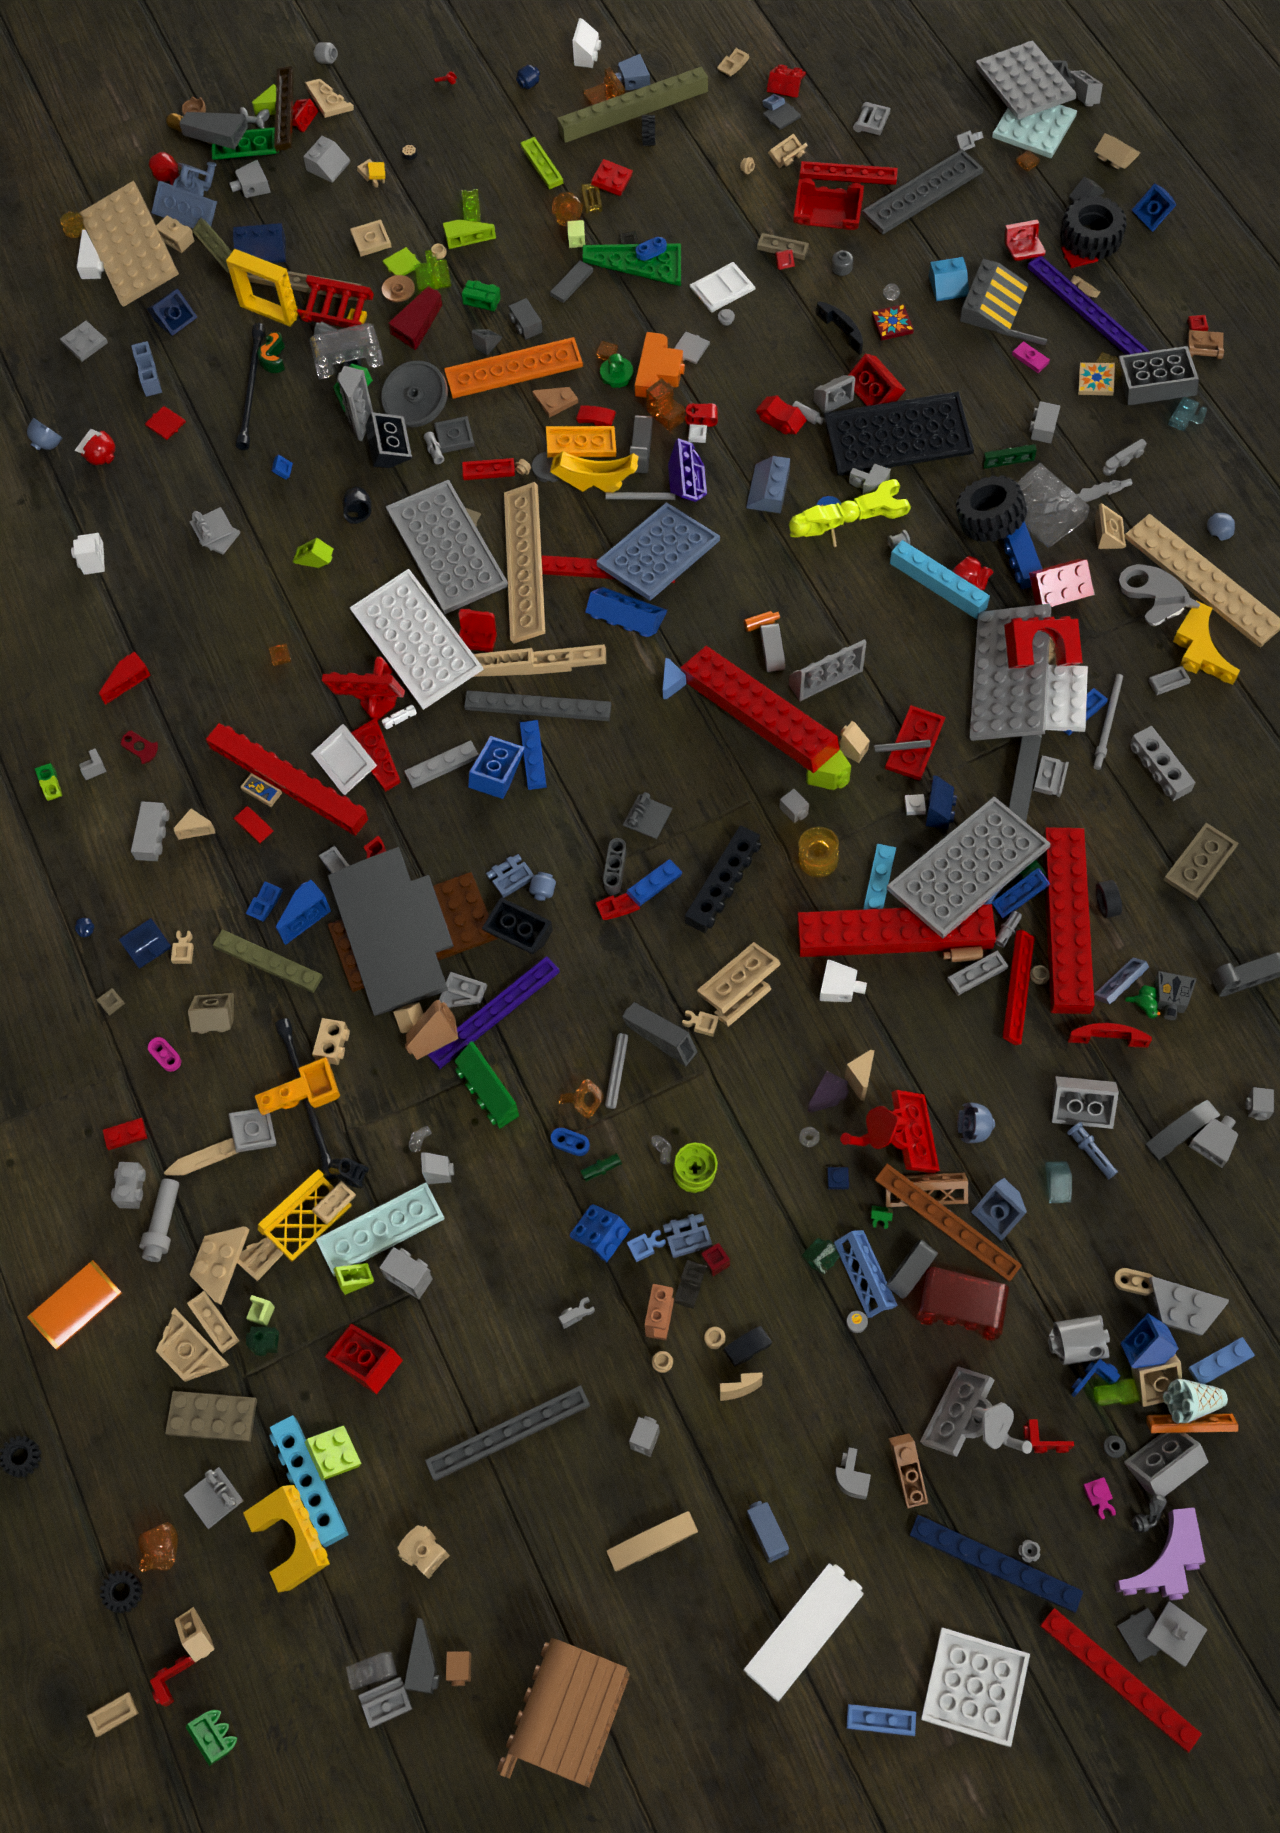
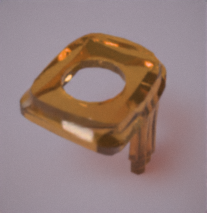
M587 1079L580 1084L575 1093L561 1094L558 1102L573 1103L574 1107L583 1117L590 1118L599 1107L603 1099V1093L596 1084ZM589 1091L593 1093L595 1102L591 1107L586 1106L584 1103V1096Z

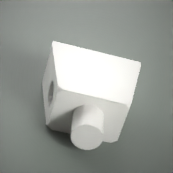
M827 960L820 1001L851 1002L853 992L865 994L867 983L856 981V969Z

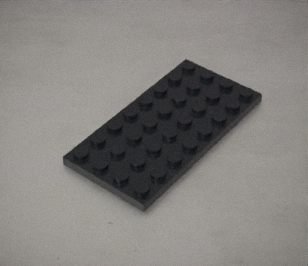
M959 391L824 413V420L838 476L850 474L853 468L863 472L871 471L874 464L891 468L974 454V447Z

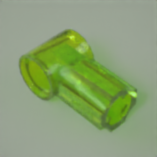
M1134 1379L1120 1380L1116 1384L1093 1388L1097 1406L1116 1403L1126 1405L1140 1401Z

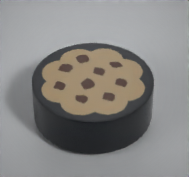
M406 144L401 148L404 159L413 160L417 157L418 153L415 145Z

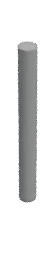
M606 492V499L675 500V494Z

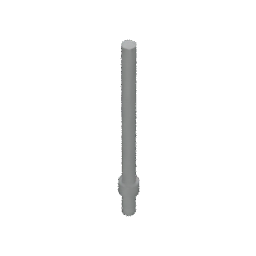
M1117 674L1115 677L1099 746L1096 747L1094 769L1096 770L1101 769L1103 758L1107 754L1106 746L1123 680V675Z

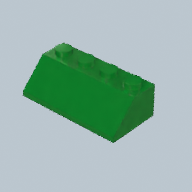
M275 127L246 130L235 149L212 143L213 160L279 154V151H276L274 146Z
M470 1042L455 1060L457 1068L454 1070L460 1079L464 1078L467 1084L465 1086L470 1094L475 1093L478 1098L476 1102L482 1110L486 1109L488 1112L486 1116L492 1125L496 1124L501 1129L519 1117L516 1102L474 1042Z

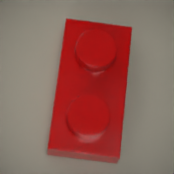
M142 1118L103 1130L108 1150L147 1139Z

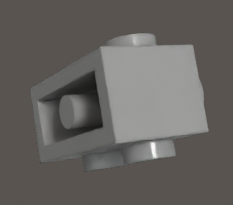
M119 1162L118 1169H115L114 1179L116 1184L115 1188L112 1189L111 1198L119 1208L139 1209L140 1201H142L143 1197L142 1187L146 1177L145 1169L140 1163Z

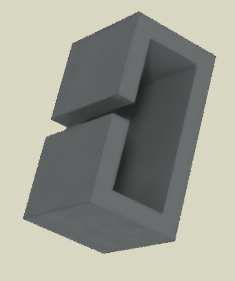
M527 298L509 305V320L515 324L518 334H521L525 340L543 332L542 321Z

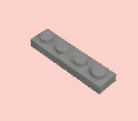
M470 740L404 772L412 788H415L476 760L479 754Z

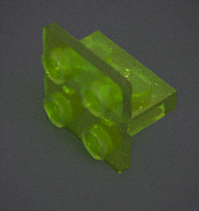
M432 250L425 251L427 263L414 265L419 291H423L428 286L432 289L451 287L447 260L437 261L436 256L433 257Z

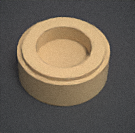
M719 1327L709 1328L704 1336L706 1345L711 1349L721 1348L725 1343L724 1331Z

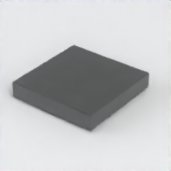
M468 416L434 423L438 442L441 446V453L475 447Z

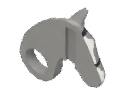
M1136 564L1127 567L1120 575L1119 586L1123 594L1130 598L1155 599L1153 608L1145 615L1146 622L1151 626H1158L1164 621L1178 616L1188 607L1198 609L1200 606L1197 601L1189 597L1187 590L1174 576L1160 568ZM1135 575H1142L1148 579L1144 586L1138 588L1127 584L1128 579Z

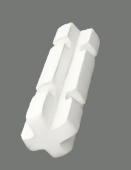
M409 705L405 707L406 710L402 709L390 715V718L382 719L383 726L389 729L393 727L392 724L396 725L408 719V716L416 715L415 707Z

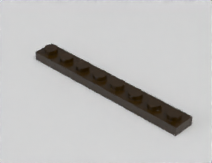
M292 66L277 69L274 141L276 151L292 148L294 70Z

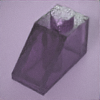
M826 1071L808 1105V1111L812 1113L838 1105L841 1099L845 1100L849 1093V1089H847L848 1081Z

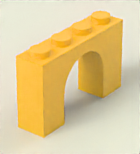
M294 1485L280 1487L243 1512L251 1532L264 1531L281 1519L287 1521L294 1530L296 1545L292 1556L269 1572L278 1593L292 1590L330 1564L327 1559V1552L318 1539V1532L313 1527L309 1519V1513L300 1499V1493Z

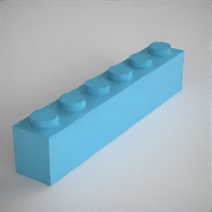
M902 540L892 550L891 565L975 619H978L979 613L985 611L988 607L990 595Z

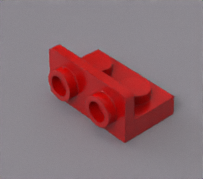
M310 98L297 100L293 105L292 126H297L300 132H305L318 113V109Z

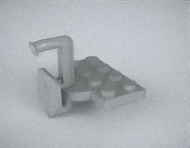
M957 1367L920 1442L924 1446L956 1457L966 1438H976L982 1435L983 1441L993 1449H997L1003 1444L1020 1450L1025 1454L1032 1451L1030 1441H1021L1007 1434L1014 1419L1012 1409L1002 1402L992 1406L986 1399L995 1380L990 1376Z

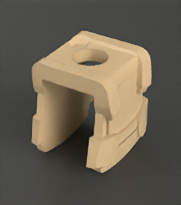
M416 1526L404 1537L398 1546L399 1557L411 1566L413 1564L416 1565L428 1579L450 1555L435 1542V1536L426 1526Z

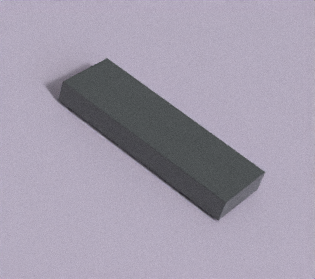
M579 261L551 290L550 296L564 303L593 273V267Z

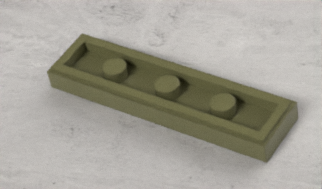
M200 218L192 232L225 271L230 273L226 260L232 251L205 219Z

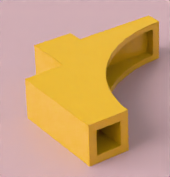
M562 451L553 458L550 472L582 492L593 485L604 492H615L621 488L622 480L637 470L638 456L632 453L627 457L617 460L594 461L579 458Z
M1197 601L1200 604L1199 608H1191L1173 640L1180 647L1188 649L1183 656L1180 666L1195 674L1201 669L1205 673L1233 685L1240 670L1228 663L1214 647L1209 634V616L1213 608Z

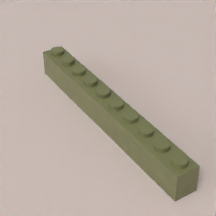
M701 66L558 117L559 134L566 143L708 92V76Z

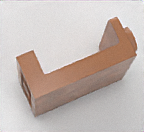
M652 1285L645 1320L646 1337L667 1340L674 1305L672 1287Z

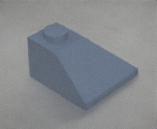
M1003 1178L993 1185L971 1213L1002 1241L1027 1211L1020 1192Z

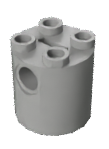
M1101 1315L1054 1322L1053 1329L1048 1337V1344L1051 1353L1057 1354L1062 1365L1104 1359L1110 1356L1108 1346L1106 1345V1343L1110 1342L1108 1330H1103Z

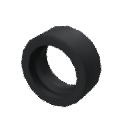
M1113 880L1097 883L1095 887L1096 900L1102 916L1110 918L1121 915L1122 901L1116 883Z

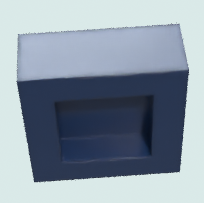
M828 1167V1189H849L848 1167Z

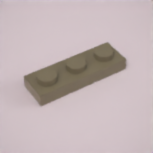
M765 233L761 234L757 244V250L774 254L775 252L792 249L793 257L805 260L809 249V243Z

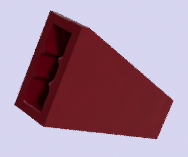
M429 286L424 289L388 323L391 335L416 350L442 307L440 292Z

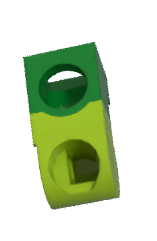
M49 763L35 768L47 801L61 797L62 791L53 765Z

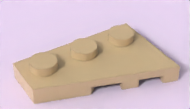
M321 79L305 82L306 89L325 118L354 110L352 103L344 101L343 96L334 93L333 89Z

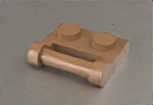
M1189 330L1188 348L1191 357L1198 355L1222 359L1224 355L1223 333Z

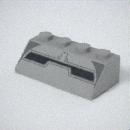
M344 366L337 376V382L340 386V393L342 394L343 405L345 406L349 424L358 440L362 441L366 433L365 425L371 412H373L364 370Z

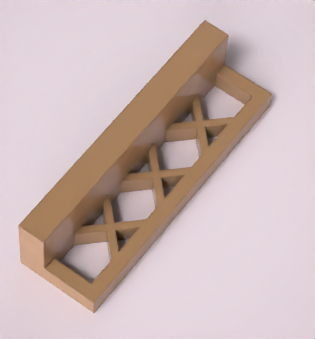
M965 1173L903 1175L923 1191L928 1190L926 1193L929 1195L934 1190H941L944 1194L935 1200L942 1205L968 1204V1179ZM885 1189L886 1207L908 1206L900 1199L890 1201V1192ZM955 1189H963V1197L954 1198L951 1193Z

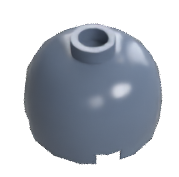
M35 418L28 425L27 436L32 441L30 445L38 450L41 448L52 450L62 440L61 436Z
M964 1103L962 1106H965V1108L959 1111L957 1120L958 1133H962L964 1137L961 1140L965 1143L983 1142L990 1136L995 1127L992 1114L988 1108L981 1104Z

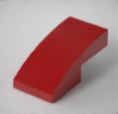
M585 405L580 407L576 420L578 423H594L595 426H611L616 412L604 407Z
M248 806L233 818L259 845L274 832Z
M627 893L616 898L612 895L596 902L603 920L620 917L640 909Z

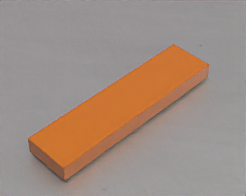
M1207 1414L1189 1423H1175L1172 1420V1415L1146 1416V1423L1151 1433L1238 1432V1423L1233 1414Z

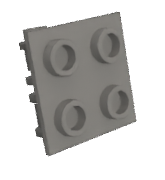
M221 507L205 515L198 511L192 513L193 520L190 521V524L202 546L235 532Z
M220 1467L214 1471L212 1469L205 1473L206 1477L184 1494L208 1529L244 1501Z

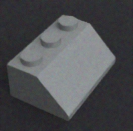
M1055 1076L1052 1099V1123L1076 1125L1082 1122L1083 1126L1113 1129L1119 1094L1116 1082Z
M1185 1432L1161 1433L1124 1461L1131 1473L1152 1496L1162 1495L1163 1497L1209 1463L1201 1444Z

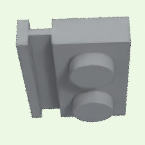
M1042 755L1033 791L1048 795L1054 794L1060 797L1069 762H1061L1059 759Z
M402 1677L359 1695L369 1728L413 1709L407 1691L404 1689Z

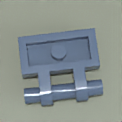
M519 854L506 858L504 863L499 866H493L492 870L486 873L489 880L495 876L497 877L492 882L502 898L531 882L534 876L525 862L517 865L522 860ZM508 868H511V870L506 872L505 874L502 873Z
M702 1213L695 1216L691 1214L688 1215V1218L678 1221L674 1219L670 1223L663 1225L665 1233L670 1231L674 1233V1235L667 1237L673 1258L712 1247L706 1225L701 1227L697 1225V1223L704 1221ZM691 1226V1230L680 1233V1228Z

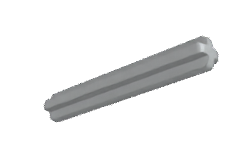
M619 1033L617 1035L605 1103L606 1107L615 1109L617 1105L628 1042L627 1034Z

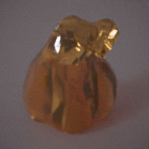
M164 1523L140 1534L138 1545L140 1551L144 1554L139 1565L141 1572L151 1569L167 1571L173 1566L178 1547V1534L175 1527L170 1523Z

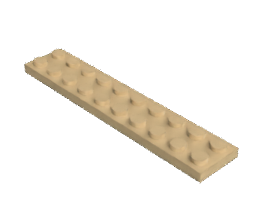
M535 482L504 492L510 640L513 643L545 634L538 485Z
M1148 514L1125 534L1126 540L1163 570L1174 576L1184 587L1209 607L1213 608L1216 613L1258 647H1262L1280 631V618L1151 514Z

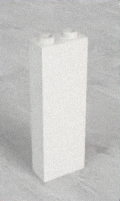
M830 1563L827 1565L744 1669V1672L777 1702L780 1701L864 1594L861 1591L862 1587L855 1580L849 1581L844 1577L845 1572L836 1564L834 1566Z

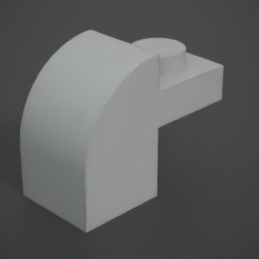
M874 464L868 474L853 468L850 472L849 484L862 488V495L875 492L882 482L889 480L891 469Z
M849 1447L848 1452L843 1453L841 1466H845V1469L836 1467L835 1480L840 1490L846 1495L866 1500L871 1475L854 1471L857 1449Z

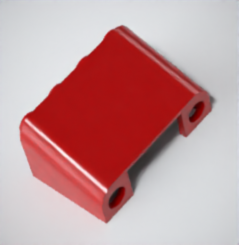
M799 179L794 222L808 226L846 230L858 229L864 185L852 183L846 191L842 188L828 189L824 186L817 188L812 179Z

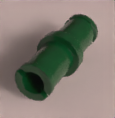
M615 1153L601 1161L600 1159L597 1160V1163L580 1171L585 1182H588V1180L601 1174L605 1175L607 1171L622 1165L618 1154Z

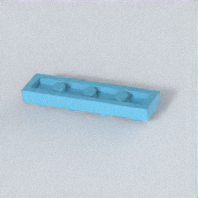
M877 844L863 910L883 909L896 847Z

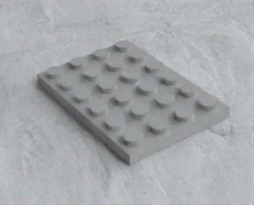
M1033 40L976 61V68L1018 120L1076 99V92Z

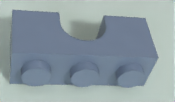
M148 341L131 345L139 370L140 382L146 397L162 393Z

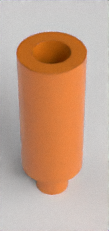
M772 611L744 619L745 629L747 632L759 629L760 625L774 624L775 620L780 619L779 612L772 613Z

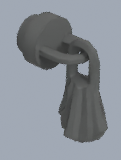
M1153 1495L1149 1503L1150 1515H1135L1132 1519V1526L1136 1532L1143 1533L1157 1525L1161 1512L1167 1502L1165 1497Z

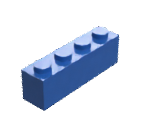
M1024 521L1022 526L1015 530V533L1001 539L1005 543V553L1009 554L1010 566L1015 570V580L1020 584L1021 589L1032 587L1029 572L1042 569Z

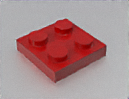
M603 159L592 179L591 185L621 196L632 176L633 170Z

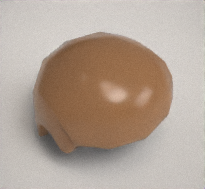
M191 97L190 100L186 101L182 105L183 115L186 112L206 113V106L202 98L196 99Z

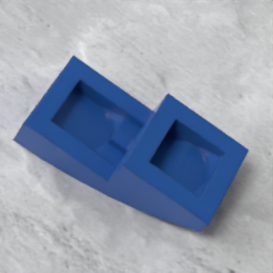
M265 881L257 898H253L246 914L264 921L276 905L283 889Z

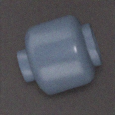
M538 872V875L532 877L529 892L534 895V899L545 901L546 898L553 896L556 881L552 878L553 875Z

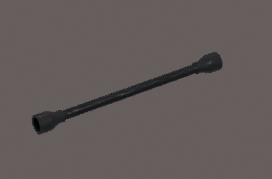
M255 323L252 326L254 344L242 428L236 438V447L240 450H248L250 446L248 427L258 363L257 351L266 331V327L261 323Z
M290 1019L278 1020L275 1023L277 1033L286 1045L296 1079L300 1078L301 1075L298 1068L301 1066L293 1045V1028ZM307 1097L303 1100L320 1150L321 1171L326 1180H332L337 1178L332 1176L328 1170V1165L332 1159L327 1151L314 1107L309 1103Z

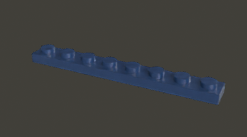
M917 1515L909 1535L910 1537L1070 1612L1076 1613L1084 1591Z

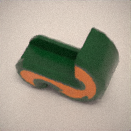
M279 332L269 333L266 336L267 343L262 344L257 351L261 367L270 373H279L285 370L283 360L277 357L285 348L282 335Z

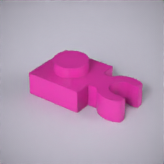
M1104 1477L1083 1485L1091 1507L1098 1505L1097 1514L1100 1520L1105 1519L1103 1514L1105 1509L1109 1510L1111 1516L1116 1515L1114 1507L1108 1503L1113 1497Z

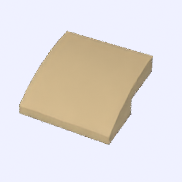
M745 1373L741 1374L739 1383L720 1384V1401L736 1399L755 1391L762 1386L763 1374Z

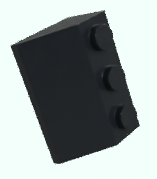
M371 412L365 428L373 467L391 468L410 460L412 454L404 416Z
M500 898L482 927L483 931L530 954H534L541 949L553 931L551 921L503 898Z

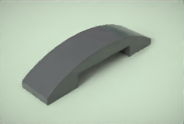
M1206 1100L1167 1126L1147 1142L1145 1146L1159 1161L1172 1152L1179 1144L1205 1127L1212 1119H1217L1221 1115Z

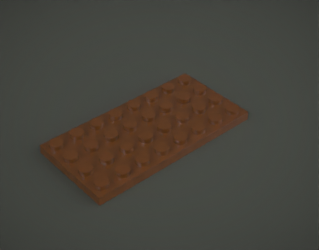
M472 872L433 886L454 947L437 952L438 961L498 939L482 930L489 914ZM340 919L329 923L328 927L352 992L364 989L362 977L343 920Z

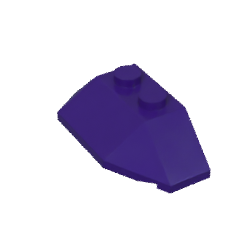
M678 438L668 462L670 492L697 502L707 495L705 467L694 450L693 443Z

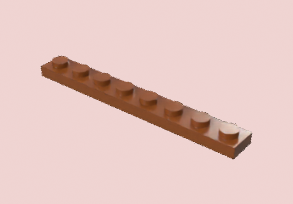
M888 1163L876 1177L875 1181L1008 1282L1012 1280L1022 1264Z

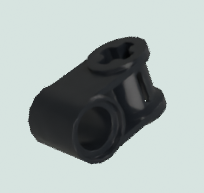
M335 1158L328 1165V1170L332 1176L359 1189L363 1187L362 1181L365 1174L369 1172L368 1167L350 1158Z

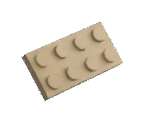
M753 942L702 985L697 992L699 996L724 1014L781 964L776 957Z

